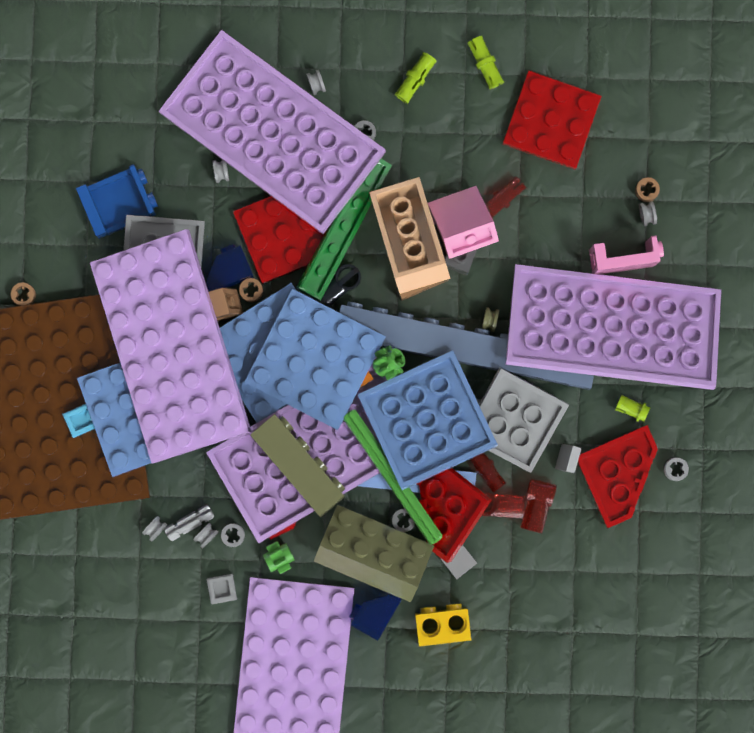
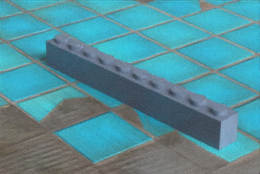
M348 302L347 306L341 305V314L386 336L381 345L384 348L391 345L392 349L433 358L453 350L458 362L495 371H498L499 367L519 376L587 390L592 388L594 375L505 365L508 334L501 333L499 338L490 336V331L475 328L474 332L465 331V326L449 323V327L439 325V320L424 318L422 322L413 320L414 315L399 312L398 316L388 315V310L373 307V310L369 311L362 309V304Z

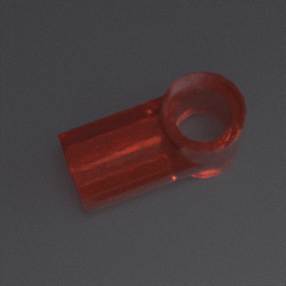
M531 478L520 528L542 534L549 507L551 508L555 497L557 485Z
M484 493L492 500L490 502V509L484 512L481 517L523 519L525 512L524 496Z

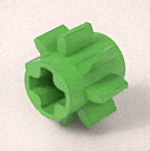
M391 345L374 353L377 358L373 361V368L379 376H386V379L389 380L403 373L401 367L405 365V357L400 350L392 349Z
M278 541L266 546L268 552L263 554V557L271 572L278 569L279 573L282 574L291 569L289 563L295 559L287 543L280 546Z

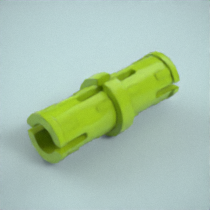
M483 36L469 41L467 44L477 61L476 67L478 70H481L489 89L491 90L502 85L504 80L494 63L496 59L494 56H491Z
M423 52L413 69L408 70L406 79L394 95L402 102L408 104L419 86L424 85V79L434 64H436V59Z

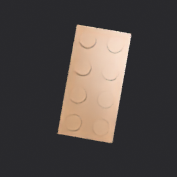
M420 177L369 192L399 293L450 279Z

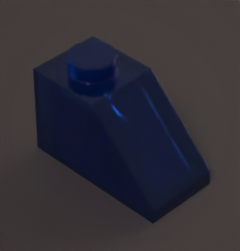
M232 244L220 250L222 254L216 256L207 278L206 286L208 292L220 288H229L243 282L245 279L254 277L241 245L235 247V244Z
M387 594L365 600L361 606L356 603L349 618L353 619L351 626L378 641L402 599L392 594Z

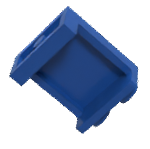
M133 164L129 166L130 169L90 186L85 184L76 188L95 235L99 239L124 229L126 226V215L149 217L156 215L154 208L158 207L153 193L147 194L144 184L148 183L142 168L137 170Z

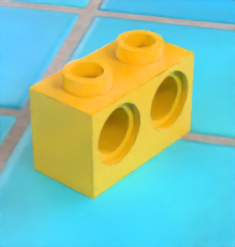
M461 603L446 605V610L436 611L435 606L420 608V613H415L419 646L471 640L468 608H462ZM455 615L463 619V625L458 630H453L448 625L449 619ZM429 618L437 622V629L432 633H427L422 629L423 622Z

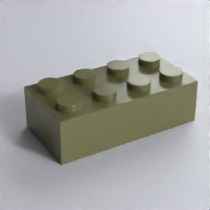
M274 414L251 434V437L315 512L322 517L345 497L342 494L345 488L335 476L330 479L325 474L328 468L318 456L313 459L307 453L311 448L301 436L295 439L290 433L294 429L285 417L281 416L278 419Z
M337 505L314 562L411 602L420 584L434 545Z

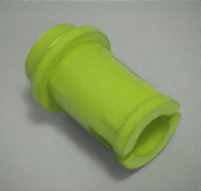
M621 395L615 410L636 418L637 422L639 420L644 422L650 407L646 406L645 402L642 404Z

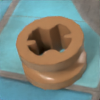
M644 178L635 187L637 198L643 202L653 201L660 191L658 182L653 178ZM647 183L652 185L650 189L654 188V193H650L648 197L644 196V191L640 190Z
M248 278L240 284L239 292L241 297L247 302H255L261 298L263 288L258 280ZM249 283H254V287L258 286V292H254V297H248V293L244 294V289L248 288Z
M18 283L11 290V298L19 306L31 305L35 301L36 292L29 284ZM21 288L24 291L26 288L29 289L27 293L29 299L26 301L24 299H21V301L17 299L20 296L18 290Z

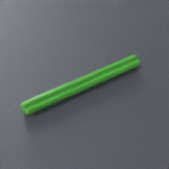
M351 410L348 412L343 420L428 543L432 545L442 538L441 532L411 489L401 490L382 447L357 411Z

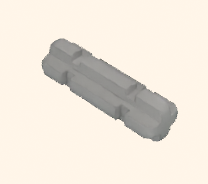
M204 505L198 509L197 513L193 511L176 521L177 524L174 525L172 523L165 527V533L169 540L174 541L180 537L181 533L186 534L202 525V521L207 522L213 519L214 514L208 505Z

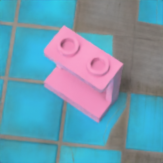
M477 186L428 203L433 223L437 226L443 239L449 259L499 241L494 221Z
M651 236L645 241L646 253L613 258L606 257L604 243L594 244L589 249L592 274L601 275L654 267L660 262V257L664 256L662 242L657 241V236Z

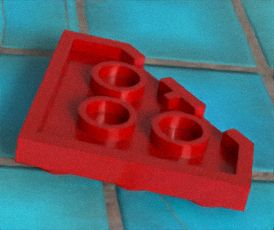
M648 425L579 455L578 465L606 528L624 522L633 516L635 506L658 450Z
M449 468L417 483V485L419 484L422 499L419 502L442 534V538L435 544H432L434 545L432 551L446 563L452 562L492 500L453 468Z

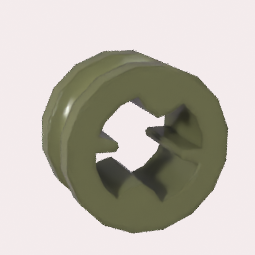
M486 307L482 329L489 328L491 332H495L499 309L491 311L489 307Z

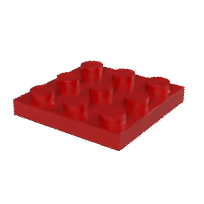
M528 71L503 145L576 170L602 96Z
M272 196L233 211L262 284L308 266L324 234Z

